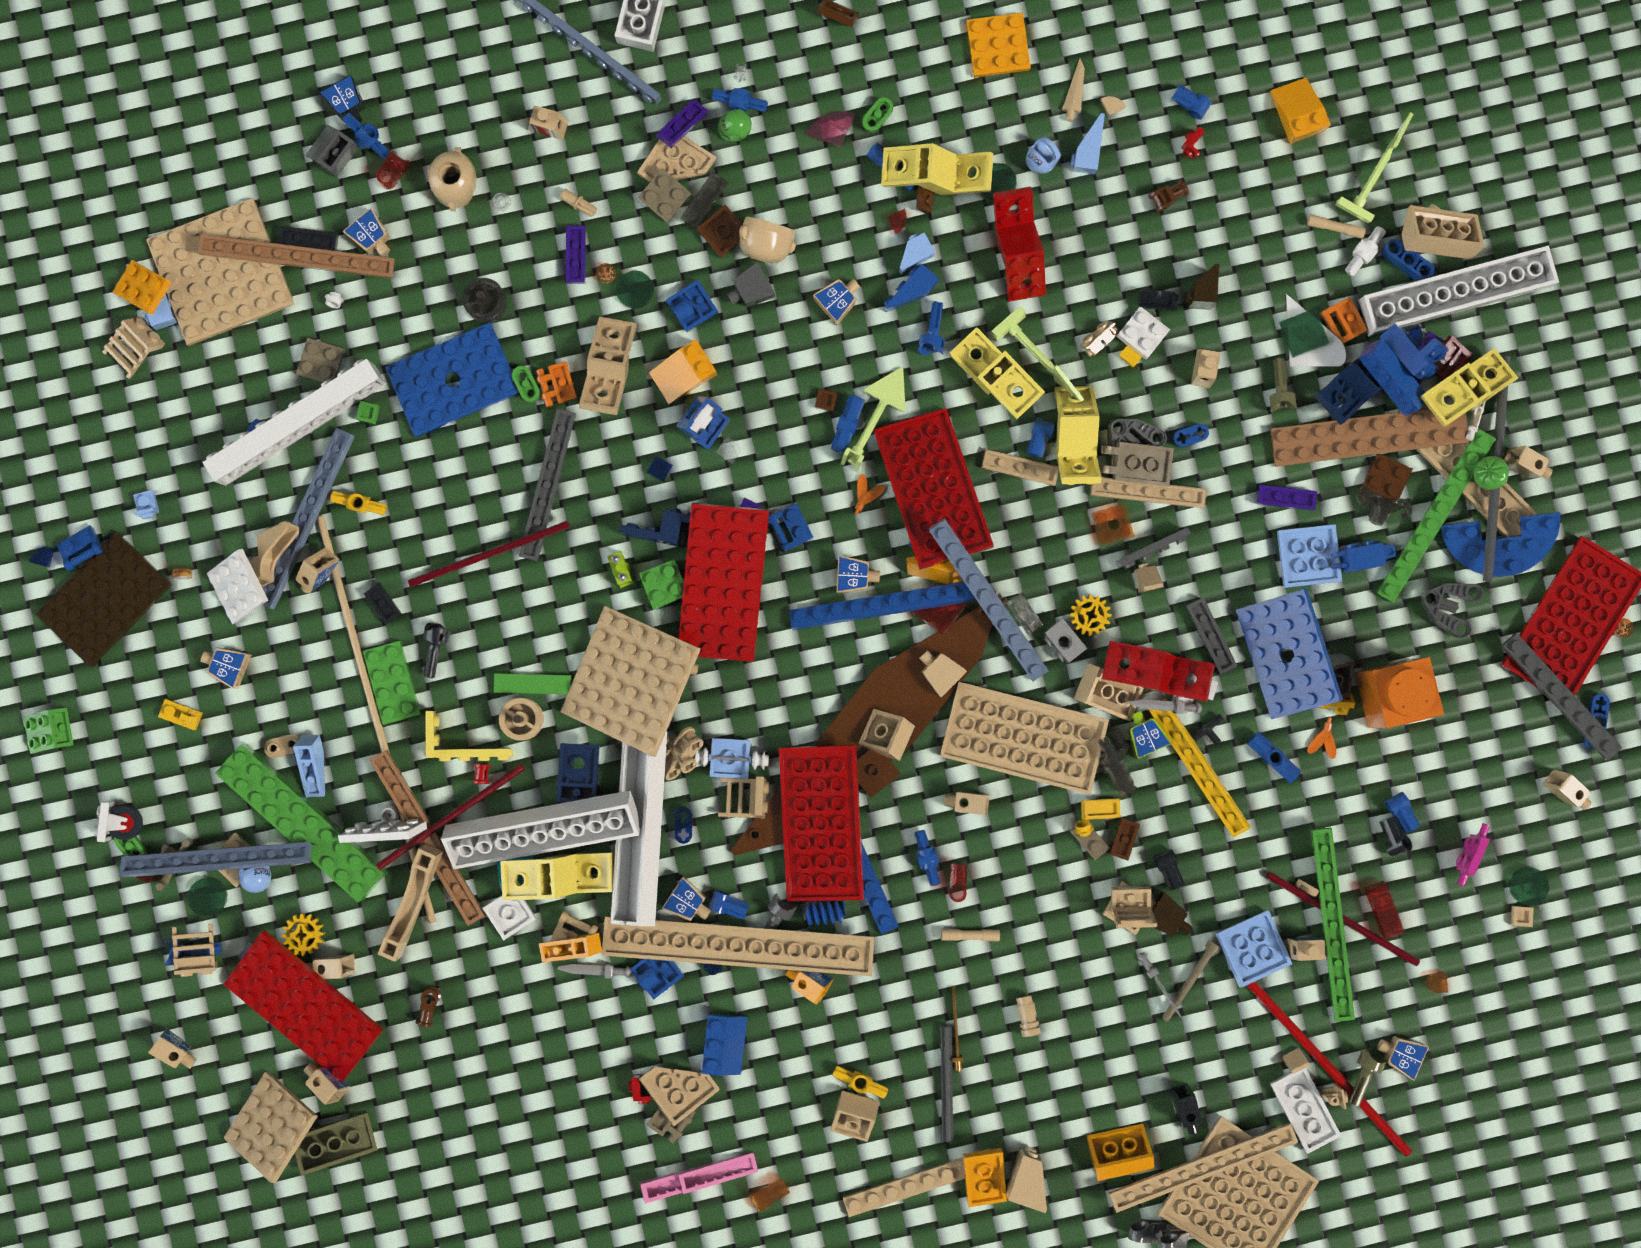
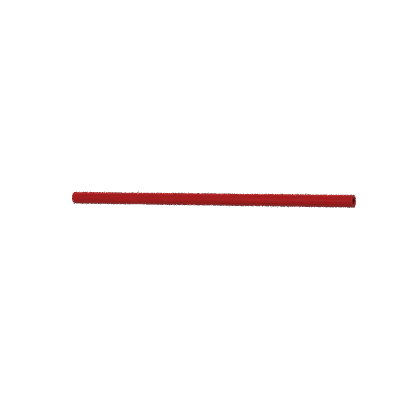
M1256 981L1246 985L1350 1097L1354 1087ZM1363 1098L1359 1106L1360 1109L1405 1157L1410 1155L1412 1149Z

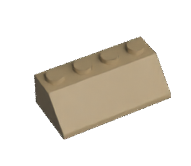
M1413 205L1408 207L1402 231V239L1406 251L1473 259L1484 248L1485 245L1478 215Z

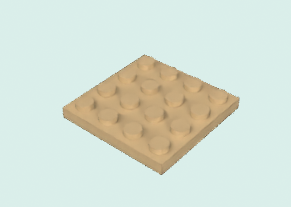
M265 1072L224 1136V1139L270 1183H276L318 1116L271 1073Z

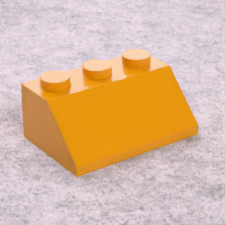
M1144 1124L1087 1135L1097 1181L1154 1169V1156Z

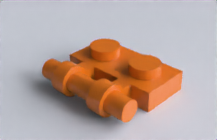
M567 361L548 366L550 374L547 375L544 374L543 369L536 370L537 384H540L541 398L545 402L546 407L553 406L552 398L557 397L559 404L577 399ZM548 381H552L554 386L553 391L549 392L547 384Z

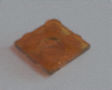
M1125 503L1091 513L1101 546L1134 537ZM1111 519L1118 522L1116 530H1112L1108 526V522Z

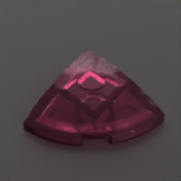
M838 111L832 112V114L825 117H820L811 125L806 136L823 143L826 141L841 148L855 114Z

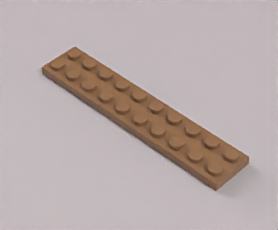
M1430 409L1418 410L1406 416L1399 412L1351 418L1342 425H1339L1337 421H1328L1270 429L1275 467L1469 443V440L1466 439L1468 432L1466 413L1444 428Z

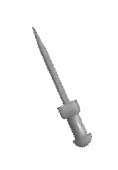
M1142 699L1129 702L1130 705L1142 709L1174 711L1177 714H1183L1184 711L1199 714L1202 711L1200 703L1185 704L1182 700L1172 702Z
M1140 953L1138 961L1142 962L1147 970L1148 977L1155 979L1173 1009L1181 1017L1175 1003L1157 977L1160 974L1159 971L1152 966L1147 958V953Z
M608 963L605 966L569 964L558 967V970L572 974L603 975L605 978H612L613 975H621L628 978L632 975L629 966L617 968L613 964Z

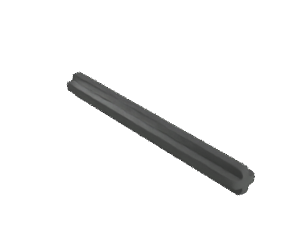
M943 1025L940 1027L942 1141L952 1142V1027Z

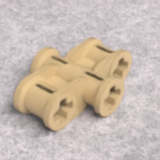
M693 727L683 729L678 736L672 734L667 737L666 749L668 750H666L664 776L666 780H673L681 771L688 773L696 767L697 762L692 757L703 746V740L696 736Z

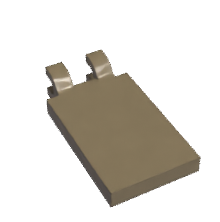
M1117 442L1116 447L1102 446V454H1111L1113 456L1111 466L1099 465L1100 473L1113 474L1112 480L1169 486L1174 448Z

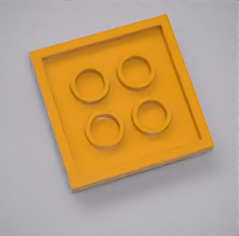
M1023 13L966 21L974 78L1029 71L1031 69Z

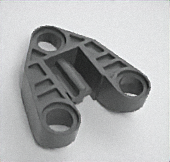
M1113 419L1107 427V441L1110 447H1116L1117 442H1120V440L1126 443L1139 444L1140 441L1129 430L1151 446H1162L1167 440V435L1163 430L1139 419ZM1116 422L1121 424V429L1118 433L1113 430V425ZM1156 432L1160 433L1162 437L1159 443L1153 441V435Z
M1446 583L1425 591L1421 596V603L1432 623L1456 638H1464L1470 635L1472 628L1469 622L1438 610L1440 608L1456 613L1459 608L1458 602L1443 598V595L1469 602L1480 600L1483 596V589L1480 585ZM1471 587L1476 588L1478 591L1476 598L1469 596L1468 592ZM1429 593L1434 595L1433 604H1429L1426 601V596ZM1459 624L1466 626V632L1463 635L1457 632Z
M1141 1219L1131 1225L1128 1239L1138 1243H1159L1158 1248H1186L1189 1232L1162 1221Z

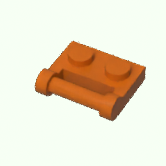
M1350 297L1318 313L1320 318L1324 319L1329 331L1338 337L1342 344L1368 331ZM1333 312L1346 333L1344 337L1340 335L1330 316Z

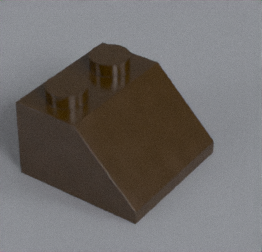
M1219 264L1211 267L1186 291L1185 303H1188L1187 309L1210 310L1217 303Z

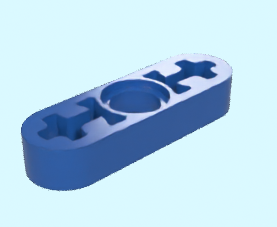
M1594 694L1589 699L1588 711L1594 717L1599 716L1601 718V725L1606 729L1610 700L1605 694ZM1600 699L1603 701V705L1596 704V700ZM1594 710L1603 711V712H1602V713H1594ZM1584 738V744L1588 748L1594 749L1593 746Z

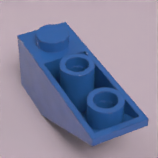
M923 264L919 267L915 266L909 273L911 277L906 282L903 280L897 287L898 292L895 296L890 295L885 301L884 311L889 312L926 297L938 283L939 278Z

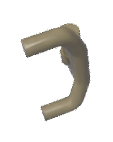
M186 838L182 841L179 850L164 843L160 854L187 852L193 841L191 838ZM164 874L160 883L156 885V890L161 891L166 888L173 874Z

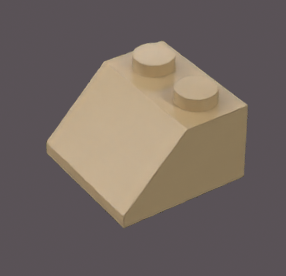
M873 709L858 744L882 756L900 761L915 726L904 717Z
M842 1091L830 1131L867 1142L876 1120L880 1101L855 1095L852 1092Z

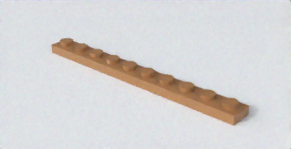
M200 234L198 254L205 256L393 279L395 263L394 258Z
M388 750L370 759L369 761L404 820L418 819V822L426 821L427 828L432 826ZM437 832L419 843L421 847L427 844L443 851L435 872L466 924L469 926L484 917V911L459 869H453Z

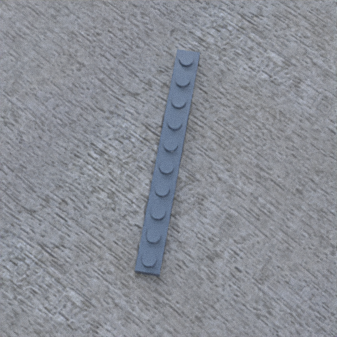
M518 0L529 13L533 11L537 14V18L542 23H549L553 26V31L558 35H565L571 45L574 47L578 45L583 49L582 52L587 57H594L598 60L599 66L605 70L607 68L610 69L616 79L619 81L623 79L628 83L627 86L632 91H639L643 94V99L651 104L653 102L658 105L662 100L660 93L537 0Z
M338 428L335 429L292 522L293 525L299 527V534L277 560L274 569V582L262 587L268 598V601L263 604L264 606L275 609L354 440V435Z
M945 518L928 528L1031 680L1034 682L1047 673L1048 669Z
M310 842L124 856L121 857L119 875L124 878L310 863L312 844Z

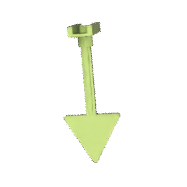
M1409 113L1385 150L1386 152L1380 158L1359 196H1356L1353 202L1340 197L1335 206L1367 224L1373 220L1375 215L1363 208L1366 198L1389 161L1393 149L1398 146L1413 113Z
M1021 306L992 330V337L997 342L1008 332L1013 337H1016L1048 371L1053 373L1056 383L1080 402L1084 400L1059 366H1054L1017 325L1026 317L1025 310Z
M902 367L864 389L865 393L878 399L880 402L856 446H853L852 449L847 447L841 461L843 466L848 461L856 466L854 471L858 473L864 459L862 455L864 452L863 448L886 405L905 412L904 373Z

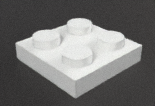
M1139 307L1116 337L1147 360L1170 329L1142 307Z
M500 896L483 908L503 941L537 919L525 900H503V896Z

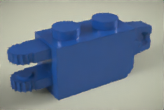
M1375 540L1363 542L1364 546L1360 547L1357 546V543L1345 545L1346 549L1329 554V558H1338L1340 556L1341 564H1333L1331 568L1332 570L1342 568L1343 573L1384 566L1386 559L1396 556L1394 545H1383V543L1375 544Z

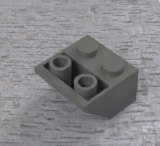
M327 125L305 156L337 178L359 147L345 134Z

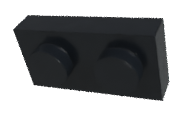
M381 583L376 584L363 593L385 625H388L402 615V612Z

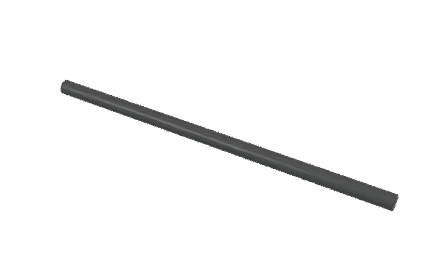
M1501 356L1510 367L1511 357ZM1508 386L1501 390L1497 396L1494 433L1496 440L1493 445V456L1503 458ZM1500 488L1490 490L1483 567V581L1486 582L1493 581Z

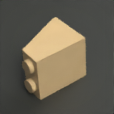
M1027 1146L1025 1149L1020 1147L1006 1187V1196L1008 1201L1046 1213L1047 1205L1042 1161L1039 1154L1036 1153L1037 1150Z

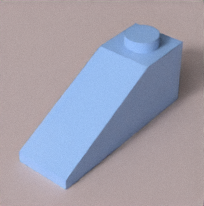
M1104 113L1099 115L1078 146L1075 154L1071 155L1070 165H1073V172L1096 174Z
M302 735L293 748L305 796L324 797V751L320 735Z

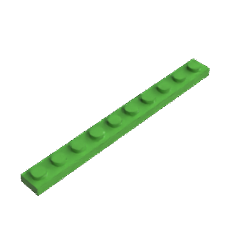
M1478 429L1474 439L1465 448L1376 594L1391 603L1395 602L1471 480L1476 464L1486 456L1496 438Z
M1331 827L1312 829L1334 1021L1355 1020L1333 832Z

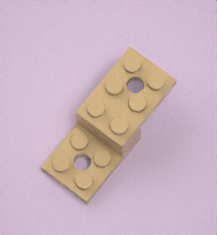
M599 317L587 358V377L579 402V409L613 415L618 414L629 372V355L637 323ZM611 335H617V336H619V337H618V338H611L610 336H611ZM599 393L607 394L604 397L598 396Z

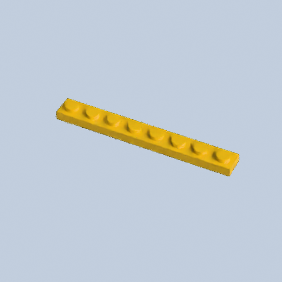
M1148 709L1232 837L1234 838L1250 829V824L1174 711Z

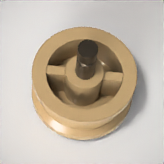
M515 698L508 701L502 707L499 714L501 730L506 736L514 740H528L535 737L542 729L544 723V715L540 706L527 698Z

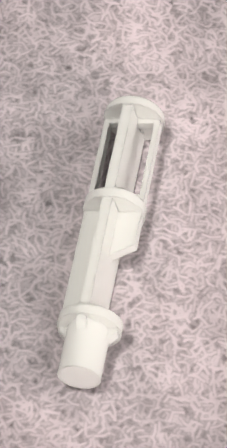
M1485 402L1472 411L1466 439L1472 441L1478 432Z

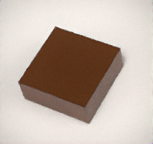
M818 389L815 408L833 412L837 392Z

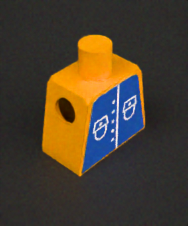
M788 970L786 973L787 977L794 980L791 988L816 1005L826 995L834 980L832 977L821 972Z

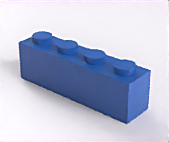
M1383 338L1368 344L1359 356L1360 361L1404 416L1418 411L1424 404L1420 397L1425 391Z

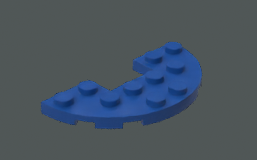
M1560 512L1519 516L1521 536L1496 538L1493 576L1515 575L1539 563L1548 554L1556 541L1560 528ZM1480 521L1442 525L1440 530L1443 541L1455 559L1468 569L1483 574L1486 539L1482 540Z

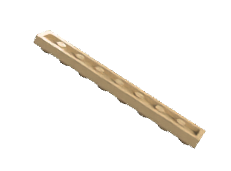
M963 1157L844 1196L843 1201L848 1216L851 1217L965 1179Z

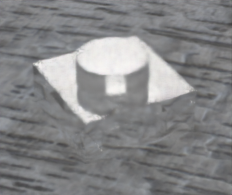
M727 437L716 453L732 464L743 448Z

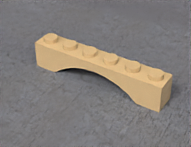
M427 844L418 849L411 867L405 894L384 936L378 955L394 962L403 956L443 851Z

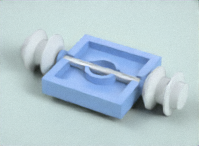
M712 738L711 753L705 747L703 751L698 750L692 757L697 763H702L704 767L708 763V759L711 761L710 777L748 779L749 764L751 762L754 770H756L757 766H762L764 770V767H768L769 755H765V751L762 755H759L756 750L750 756L751 740Z

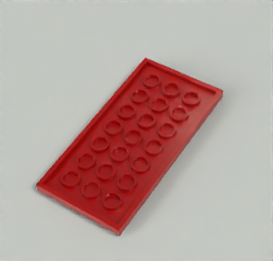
M947 408L873 430L919 570L949 561L928 530V528L945 518L969 555L994 548Z
M691 503L678 639L701 648L698 657L754 662L769 519L768 509Z
M1579 536L1519 634L1574 696L1641 589V571L1586 537ZM1507 654L1500 666L1539 689Z
M856 745L780 747L779 764L787 901L864 900Z
M266 930L259 934L223 984L316 1063L328 1069L341 1082L348 1077L384 1030Z

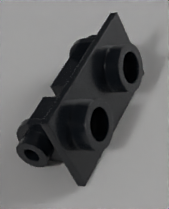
M1147 288L1140 290L1138 295L1139 307L1177 311L1176 301L1179 299V294H1176L1175 291L1162 290L1161 296H1157L1158 290Z

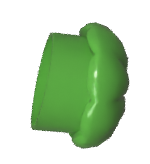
M1485 457L1474 468V480L1483 489H1498L1504 486L1508 480V465L1500 457Z

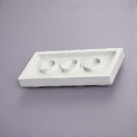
M411 819L404 823H401V820H394L387 824H384L383 821H377L370 825H367L366 822L354 824L355 827L345 829V832L338 835L339 843L410 839L426 830L427 825L426 821L418 822V819Z
M1306 1068L1295 1074L1289 1072L1269 1083L1307 1154L1341 1137Z

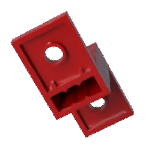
M1031 186L993 193L996 240L1006 270L1008 301L1046 295L1044 248L1034 223L1033 191ZM1018 205L1015 210H1009L1011 206ZM1030 279L1028 283H1022L1023 280Z
M1109 641L1102 679L1139 686L1153 692L1207 702L1215 664L1176 657L1166 651ZM1125 658L1129 659L1130 666L1127 669H1122L1120 666L1121 661ZM1195 674L1196 682L1189 685L1187 683L1188 675Z

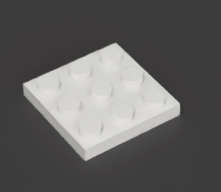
M243 549L236 550L207 573L232 624L240 622L268 601Z

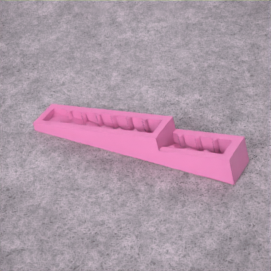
M751 1152L640 1182L646 1204L676 1194L689 1193L758 1172L754 1153Z

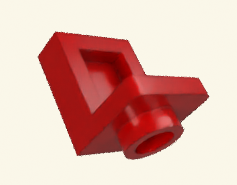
M1200 126L1196 131L1192 129L1185 136L1187 140L1181 147L1184 155L1189 159L1196 160L1200 155V152L1194 147V144L1205 133Z
M641 1074L633 1075L631 1080L628 1081L629 1092L633 1093V1102L638 1101V1104L650 1103V1100H653L650 1094L642 1093V1083L639 1081Z

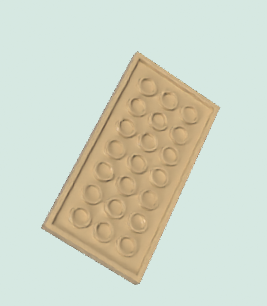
M958 682L940 756L1090 795L1109 719Z

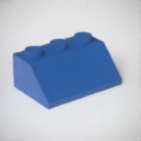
M709 1012L701 1074L717 1076L741 1075L748 1016Z

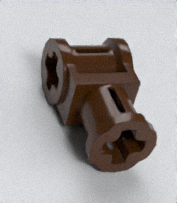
M1181 179L1178 181V184L1172 187L1168 185L1157 189L1149 194L1148 198L1152 199L1157 208L1155 211L1159 213L1174 204L1177 198L1189 195L1187 185Z
M428 987L422 993L420 1014L415 1024L422 1027H432L433 1013L436 1010L437 1002L441 998V992L437 987ZM429 993H432L433 1000H429L430 997L427 996Z

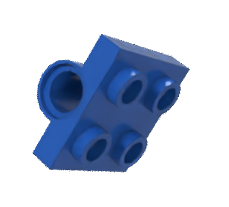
M699 280L694 281L666 299V302L686 333L719 313Z
M642 959L631 968L638 983L649 993L653 1000L685 976L674 961Z

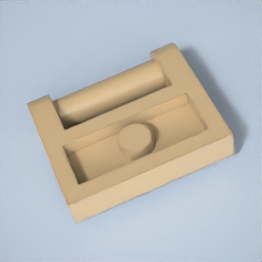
M563 911L550 941L580 936V934L563 927L565 922L589 934L597 933L599 927L584 923Z

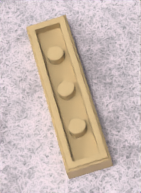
M985 449L981 469L1051 486L1056 485L1059 467L987 449Z

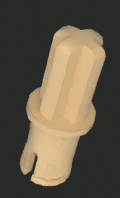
M564 189L560 195V200L573 206L574 210L578 209L590 217L595 215L597 208L585 201L582 196L579 197L568 189Z

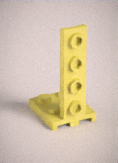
M426 711V758H439V761H451V757H458V761H470V757H478V761H489L490 757H497V760H509V756H513V750L510 748L436 750V746L440 745V735L436 734V727L440 724L439 715H436V711Z

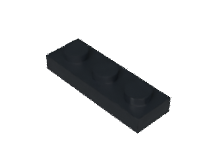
M280 226L278 244L337 251L339 235L331 232Z

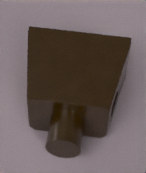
M1162 891L1152 908L1157 921V927L1153 928L1171 936H1174L1177 931L1188 935L1192 929V925L1184 921L1188 913L1168 894Z

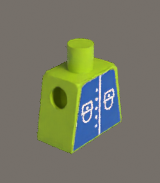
M1141 710L1131 714L1135 725L1127 728L1135 759L1142 758L1171 744L1155 718L1145 720Z

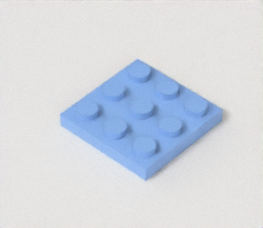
M1336 524L1277 531L1283 588L1342 582L1341 568L1334 570L1331 568V565L1340 563V558H1329L1330 553L1339 552Z
M1269 910L1216 933L1239 987H1244L1292 965Z

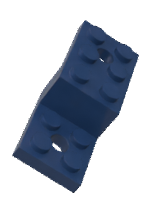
M1358 357L1328 383L1315 398L1339 425H1342L1366 401L1377 394L1382 387Z
M669 508V511L664 510L660 532H658L657 528L646 526L645 529H640V526L627 522L626 525H621L620 533L623 536L680 547L684 525L689 526L690 511H688V514H683L680 509Z
M560 743L556 799L559 804L599 796L600 786L597 785L600 745ZM578 758L584 761V766L581 769H575L574 761Z

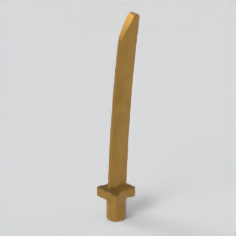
M952 986L955 1056H952V1060L954 1062V1071H961L963 1055H959L955 986Z

